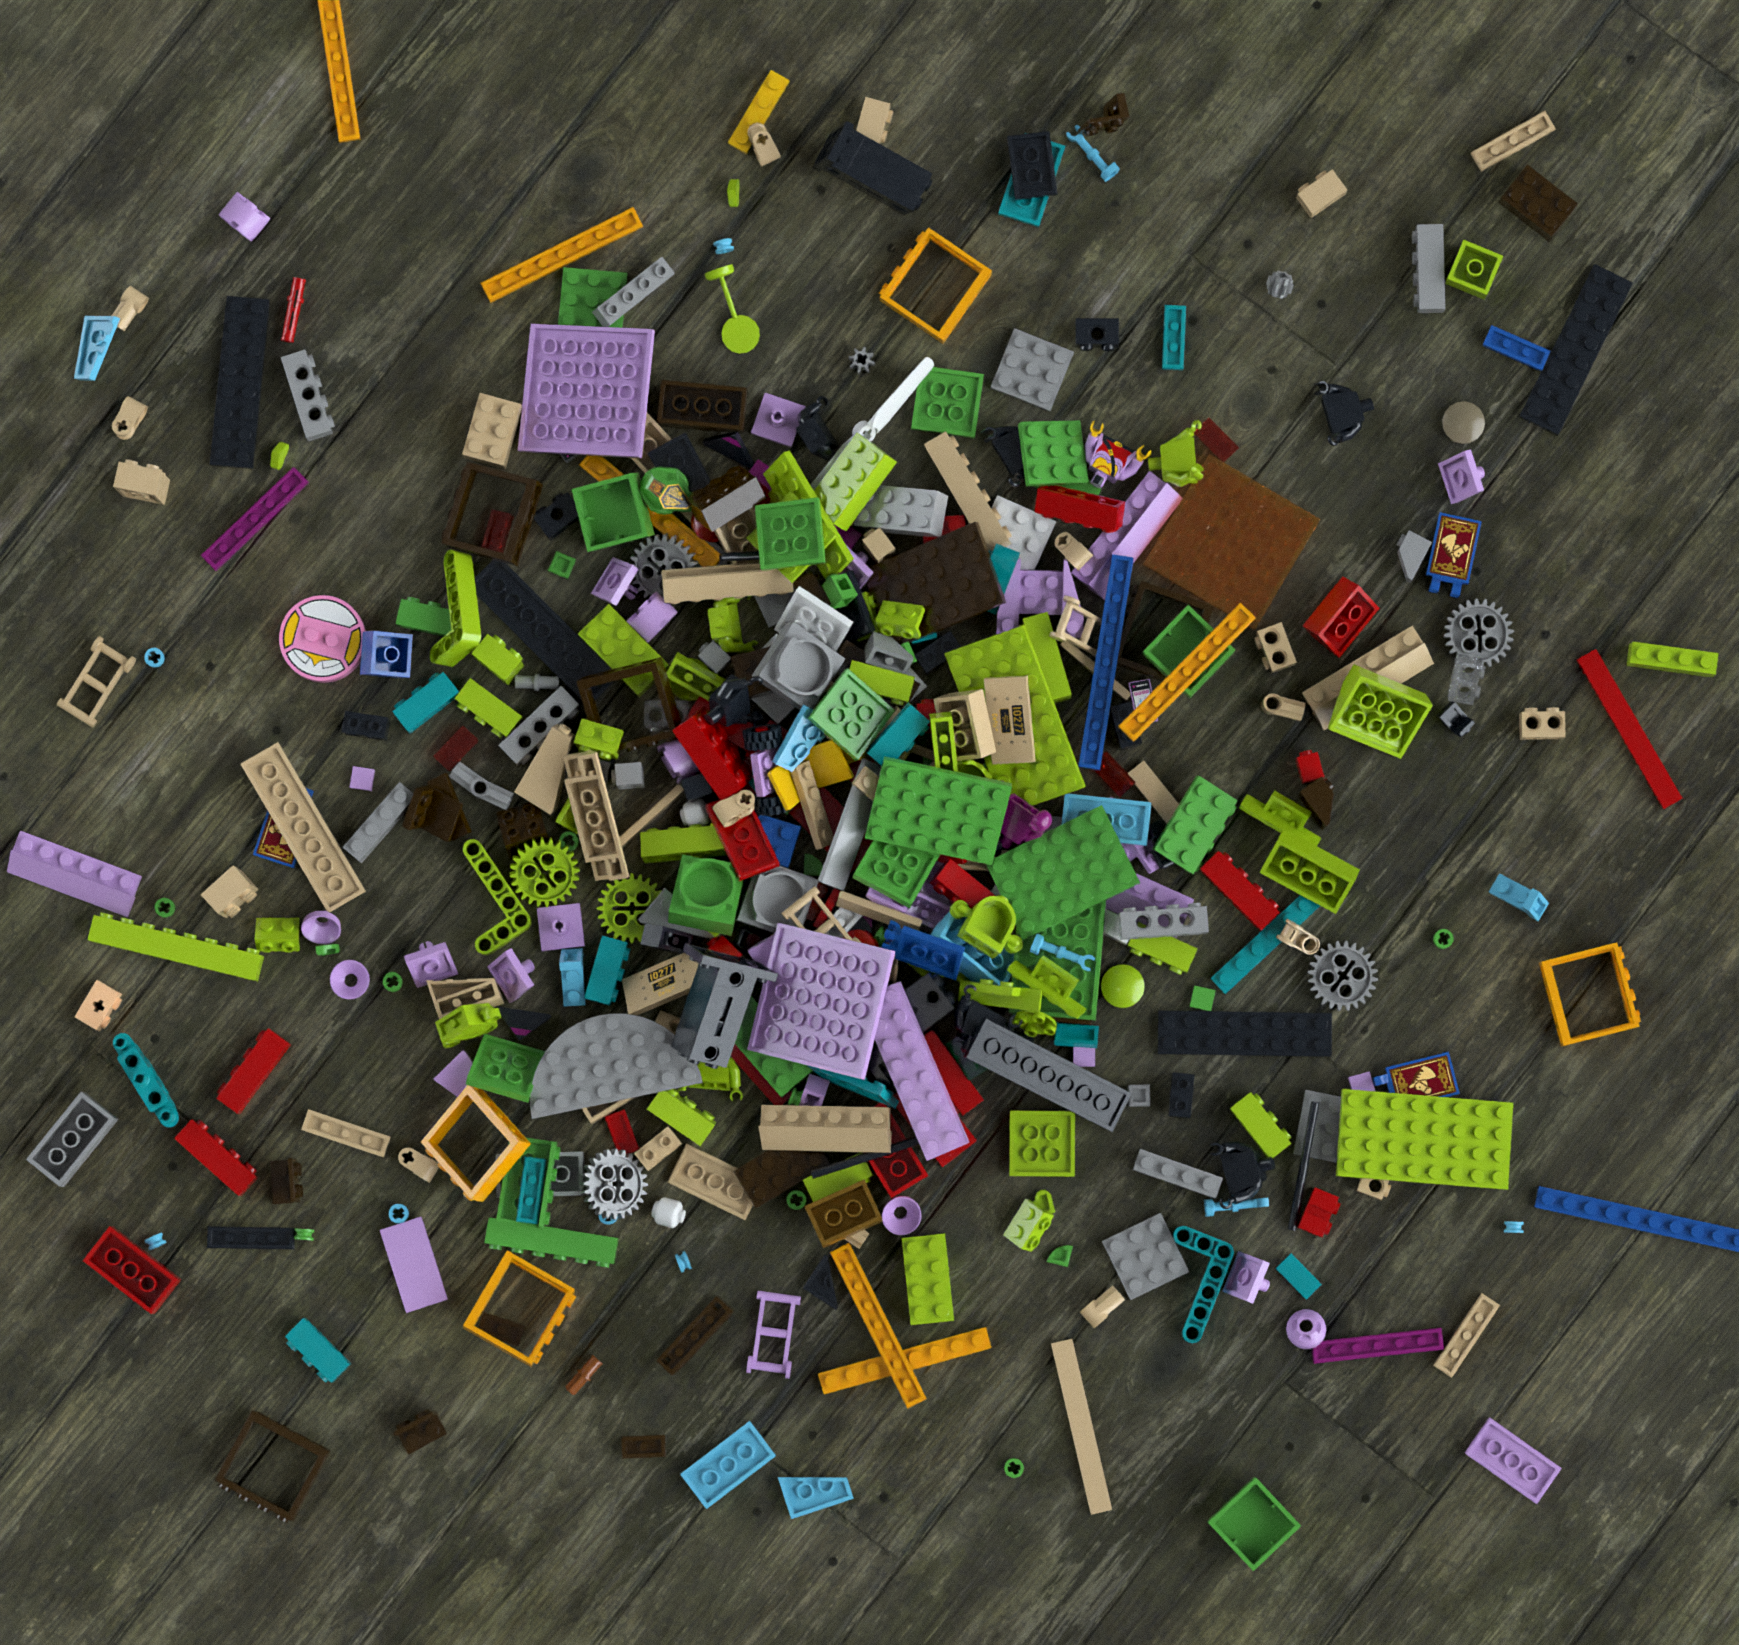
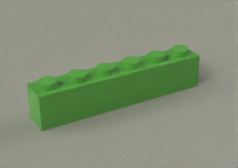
M488 1218L484 1243L489 1244L490 1249L502 1250V1246L511 1247L510 1252L523 1254L524 1250H530L534 1256L545 1257V1253L554 1254L553 1259L565 1261L567 1257H573L575 1262L588 1264V1260L597 1261L596 1266L608 1268L609 1264H615L619 1238L546 1226L544 1229L496 1222L497 1218Z

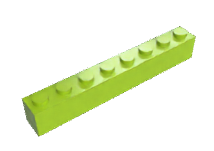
M100 913V916H93L88 941L258 982L264 956L259 955V950L247 948L246 951L238 950V945L231 943L221 946L217 945V940L210 938L200 941L196 940L197 935L189 933L179 936L175 935L176 930L163 927V931L154 929L155 925L143 922L142 926L133 924L134 920L121 918V921L113 920V915Z

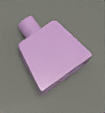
M463 1050L434 1080L458 1097L467 1086L466 1079L473 1061Z

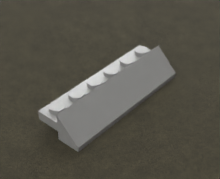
M862 758L856 777L865 766L880 776L882 766ZM852 785L818 879L820 883L843 891L866 831L873 801L854 785Z

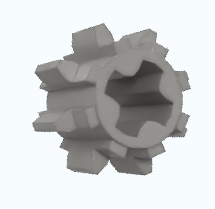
M1274 271L1272 276L1269 275L1266 283L1268 293L1275 298H1286L1287 294H1291L1293 289L1292 276L1287 274V272Z
M866 347L862 351H858L855 348V355L849 356V360L853 362L850 365V369H858V375L863 370L869 373L868 367L875 366V362L870 360L874 354H867ZM858 357L866 358L865 365L858 363Z

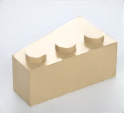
M494 978L448 979L446 981L426 980L439 1019L462 1005L489 1003L496 1007L504 1004L499 986Z

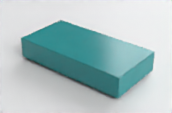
M1057 1023L1054 1045L1097 1048L1099 1026Z
M1292 1253L1275 1268L1306 1300L1322 1285Z

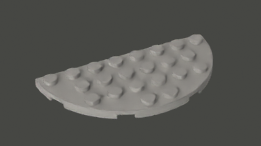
M599 1015L579 1022L567 1029L546 1050L537 1066L532 1082L534 1086L530 1096L532 1119L700 1084L703 1081L697 1064L688 1062L687 1058L678 1055V1051L671 1047L675 1035L665 1027L636 1015Z

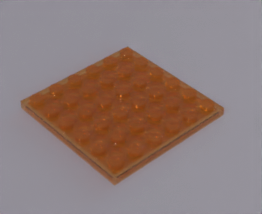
M1209 454L1202 465L1204 468L1201 471L1203 478L1197 480L1198 483L1190 485L1143 565L1227 615L1241 603L1256 617L1248 626L1255 631L1320 519Z

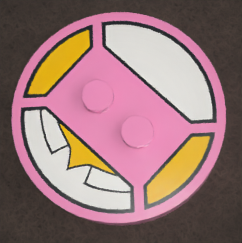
M326 595L309 597L297 603L286 614L279 632L281 653L287 664L301 677L319 683L334 682L348 676L360 664L362 634L366 629L359 614L345 601Z

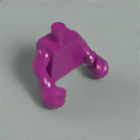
M1014 793L1010 794L1000 832L1003 834L1000 838L1002 847L1009 849L1013 842L1021 844L1041 837L1043 832L1052 823L1051 814L1046 810H1037Z

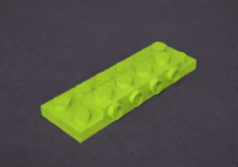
M790 450L783 452L763 473L772 488L768 493L770 503L780 502L790 491L800 500L817 498ZM820 502L822 522L837 535L825 548L826 563L817 564L820 572L826 578L831 574L839 575L854 558Z

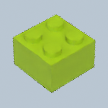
M1463 240L1445 284L1485 300L1503 255Z
M487 634L471 654L484 667L505 684L509 685L524 667L522 663L523 658L513 648L507 650L505 642L497 635L491 637Z

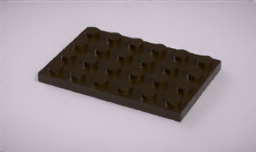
M978 522L968 524L869 567L874 573L866 583L870 594L875 598L874 603L877 604V607H875L877 615L883 600L923 605L925 612L919 625L920 639L1006 603ZM889 636L900 645L919 640L917 638L906 639L902 636Z

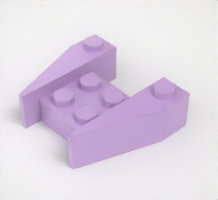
M1018 558L1004 593L1006 603L1000 605L997 611L996 634L1018 627L1019 614H1041L1048 612L1049 615H1062L1066 605L1063 597L1066 595L1078 599L1067 559H1063V571L1020 569L1021 558ZM1073 610L1065 633L1074 638H1080L1083 632L1084 616Z

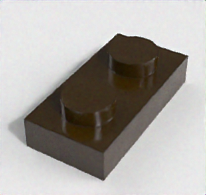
M484 1312L479 1329L500 1341L519 1347L525 1325Z
M665 1435L621 1437L622 1459L666 1457Z

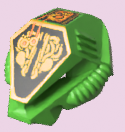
M654 467L645 473L640 483V492L651 511L662 515L671 514L673 511L691 512L686 498L691 496L692 492L689 491V483L686 476L679 469Z

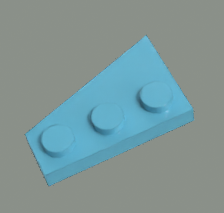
M115 316L84 317L74 379L95 381L120 318Z
M803 704L774 756L773 763L792 772L810 754V749L818 741L821 742L826 737L818 727L807 719L814 709Z
M778 1477L791 1519L854 1499L847 1477Z

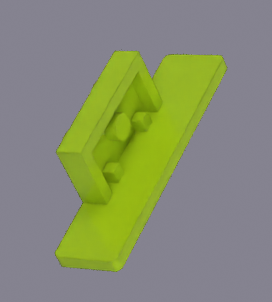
M1275 790L1266 805L1247 794L1239 807L1246 814L1253 816L1280 833L1284 828L1316 846L1321 840V837L1303 827L1312 812Z
M1044 955L1040 958L1033 971L1017 960L1008 966L1007 971L1015 979L1023 981L1029 985L1030 989L1042 990V995L1050 1003L1058 1005L1065 1010L1067 1015L1078 1019L1085 1013L1086 1008L1069 997L1079 979Z
M980 979V982H960L958 1001L965 995V986L971 984L977 988L976 991L973 988L967 989V992L971 994V1000L973 999L982 1005L1037 1012L1041 1009L1042 990L1013 987V982L1001 981L1000 985L993 984V980Z

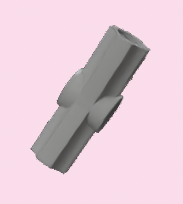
M461 762L455 766L449 775L451 779L471 792L475 797L504 810H507L512 801L514 793L485 780ZM478 783L486 784V791L482 794L475 792V787Z

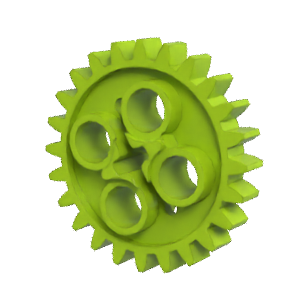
M541 837L540 843L532 839L531 846L525 842V850L518 848L517 851L520 856H513V860L516 863L510 864V868L515 870L509 873L510 877L515 878L511 881V885H518L515 892H522V900L528 896L529 904L536 900L537 907L540 906L541 902H545L546 907H548L549 901H552L556 906L558 898L564 902V894L571 896L572 893L569 888L576 889L577 886L573 881L579 880V876L574 874L580 872L579 867L574 866L578 863V859H571L574 856V852L570 851L567 853L568 845L561 848V840L553 844L552 837L549 838L548 843H545L543 837ZM546 853L553 855V859L549 862L542 860V856ZM533 857H537L545 871L548 870L549 877L556 884V887H552L544 873L541 874V869L533 860ZM528 865L536 868L531 874L524 872V868ZM563 871L565 876L557 879L554 877V873ZM538 883H546L548 885L543 891L536 889Z
M631 873L629 879H621L622 881L620 882L614 880L615 885L613 886L609 883L606 884L609 890L608 892L601 890L605 897L598 898V901L603 904L596 909L603 912L598 918H604L605 920L601 924L602 927L609 926L607 934L614 931V939L621 935V941H625L629 937L630 943H633L635 937L641 942L645 925H639L636 919L645 910H635L633 915H630V911L627 910L614 911L612 909L613 906H629L630 902H633L634 906H650L662 890L655 891L657 883L650 886V878L643 882L641 874L636 880L633 873ZM619 891H623L627 895V900L623 904L615 901V895ZM641 891H645L649 897L648 901L644 904H640L636 898L637 894ZM618 913L626 915L627 922L624 925L616 924L615 916Z

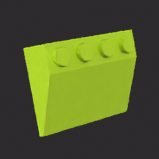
M1353 664L1343 681L1328 729L1401 759L1433 705L1425 693Z

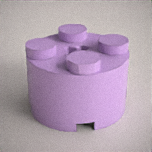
M236 192L219 214L226 223L251 242L270 220L265 213L257 209L256 205L238 192Z
M656 591L626 622L649 642L677 614V611L670 603H664V598Z
M678 739L664 742L657 746L658 752L663 751L664 756L661 759L673 778L678 777L677 784L682 783L681 780L692 777L700 772Z

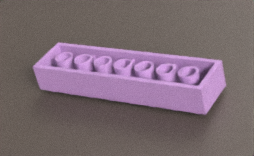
M901 981L887 986L875 1041L924 1156L928 1161L969 1143V1140Z

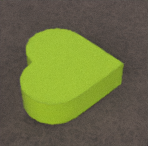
M739 179L729 180L727 195L730 207H738Z
M279 442L272 450L271 468L276 470L282 468L289 450V444Z
M1046 1190L1038 1191L1035 1195V1200L1032 1202L1046 1212L1055 1213L1051 1194Z

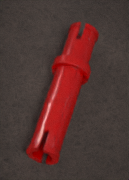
M296 277L292 279L290 296H287L288 306L281 341L294 343L300 307L304 303L302 297L306 280ZM296 291H298V293H297V298H296V303H295V308H293L294 301H295ZM292 313H293L291 328H290V330H289L291 315H292Z

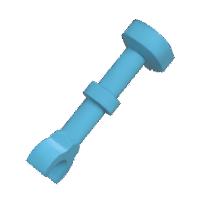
M1078 125L1075 126V129L1077 131L1080 128V126ZM1069 132L1066 133L1068 140L1076 142L1085 151L1086 157L1090 161L1092 160L1102 171L1101 178L1105 182L1118 173L1120 168L1116 163L1113 162L1108 166L1098 155L1099 151L1096 148L1093 149L1082 134L1072 136Z
M1036 934L1030 952L1036 955L1042 949L1057 955L1056 957L1059 959L1065 958L1080 964L1084 971L1091 970V968L1084 965L1085 960H1095L1092 955L1082 956L1066 950V947L1062 945L1058 947L1044 941V936Z
M1268 1198L1249 1199L1238 1204L1232 1203L1229 1209H1223L1219 1202L1214 1203L1212 1199H1204L1205 1217L1213 1216L1215 1211L1232 1210V1212H1238V1209L1269 1206ZM1223 1202V1205L1228 1206V1202Z

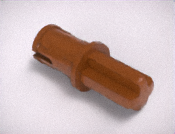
M592 1355L581 1369H577L578 1373L566 1385V1390L575 1395L587 1381H591L590 1377L603 1363Z

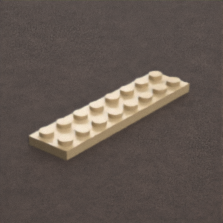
M279 742L241 763L242 768L325 909L331 912L366 892Z

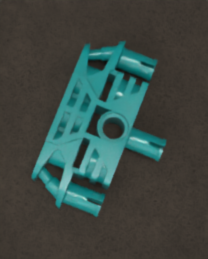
M117 1034L113 1039L114 1049L119 1055L117 1060L148 1110L156 1114L163 1126H175L179 1120L175 1103L150 1061L128 1034ZM137 1057L138 1063L135 1067H132L131 1060ZM159 1093L161 1100L155 1104L154 1096Z

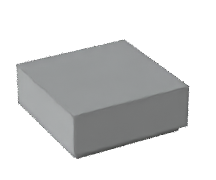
M1150 1084L1128 1085V1092L1132 1093L1128 1100V1107L1150 1106Z

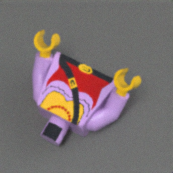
M1094 420L1091 423V432L1085 444V459L1089 464L1088 470L1095 473L1090 483L1101 489L1106 480L1116 483L1117 480L1123 481L1136 474L1144 462L1143 459L1151 455V450L1147 455H1143L1141 449L1144 445L1139 447L1137 451L1130 449L1101 433L1104 428L1103 423L1100 429H1095L1093 427Z

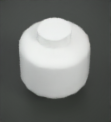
M699 798L696 801L684 803L683 809L680 810V816L685 826L688 825L689 827L694 824L706 826L710 823V817L705 809V804L707 803L704 799Z
M667 1197L656 1201L652 1209V1217L656 1224L669 1228H675L679 1223H682L686 1213L680 1201Z

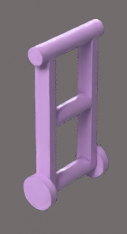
M758 1291L757 1299L761 1300L754 1352L753 1356H748L746 1373H751V1369L784 1373L786 1374L785 1378L790 1379L792 1361H788L795 1305H800L801 1296ZM765 1300L791 1304L787 1330L762 1326ZM760 1335L786 1338L783 1365L757 1361Z

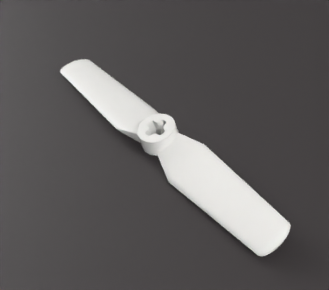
M925 357L876 411L869 422L860 421L854 426L852 435L854 436L858 432L872 441L876 433L891 420L934 367L932 359ZM853 436L839 448L811 484L813 490L821 482Z

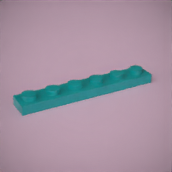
M1300 895L1210 979L1226 994L1282 942L1276 936L1281 934L1287 924L1285 922L1286 919L1300 925L1320 905Z

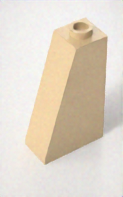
M556 724L551 728L514 791L550 815L558 808L564 784L566 767L563 757L572 750L575 735L571 733L572 730L564 724Z

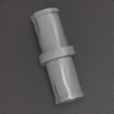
M535 674V676L516 675L515 689L527 688L534 689V691H539L540 689L557 690L559 688V677L540 676V674Z

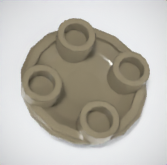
M1464 401L1449 406L1443 415L1442 424L1444 432L1452 442L1465 444L1479 438L1483 433L1485 420L1482 411L1475 404Z

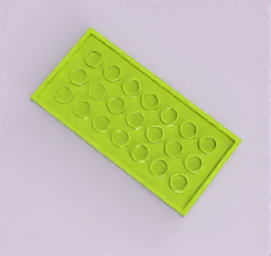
M1025 624L945 653L959 692L983 689L985 697V678L1028 675L1036 761L1029 763L992 764L991 755L984 757V760L994 780L1012 783L1010 794H1016L1032 806L1086 787Z
M1341 1089L1336 1176L1508 1190L1513 1103Z

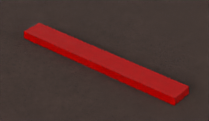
M1595 649L1577 659L1579 666L1662 809L1683 799L1598 651Z

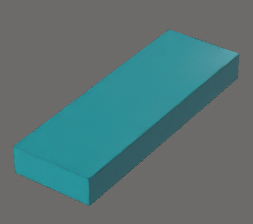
M1164 306L1162 370L1184 369L1186 306Z
M524 1157L516 1222L538 1224L547 1159Z

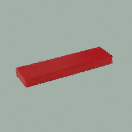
M734 1044L731 1057L774 1105H783L789 1100L792 1092L789 1091L781 1098Z

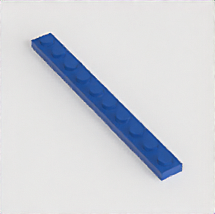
M1112 554L1078 766L1080 768L1100 771L1133 557Z
M1538 1186L1534 1208L1739 1252L1738 1229Z

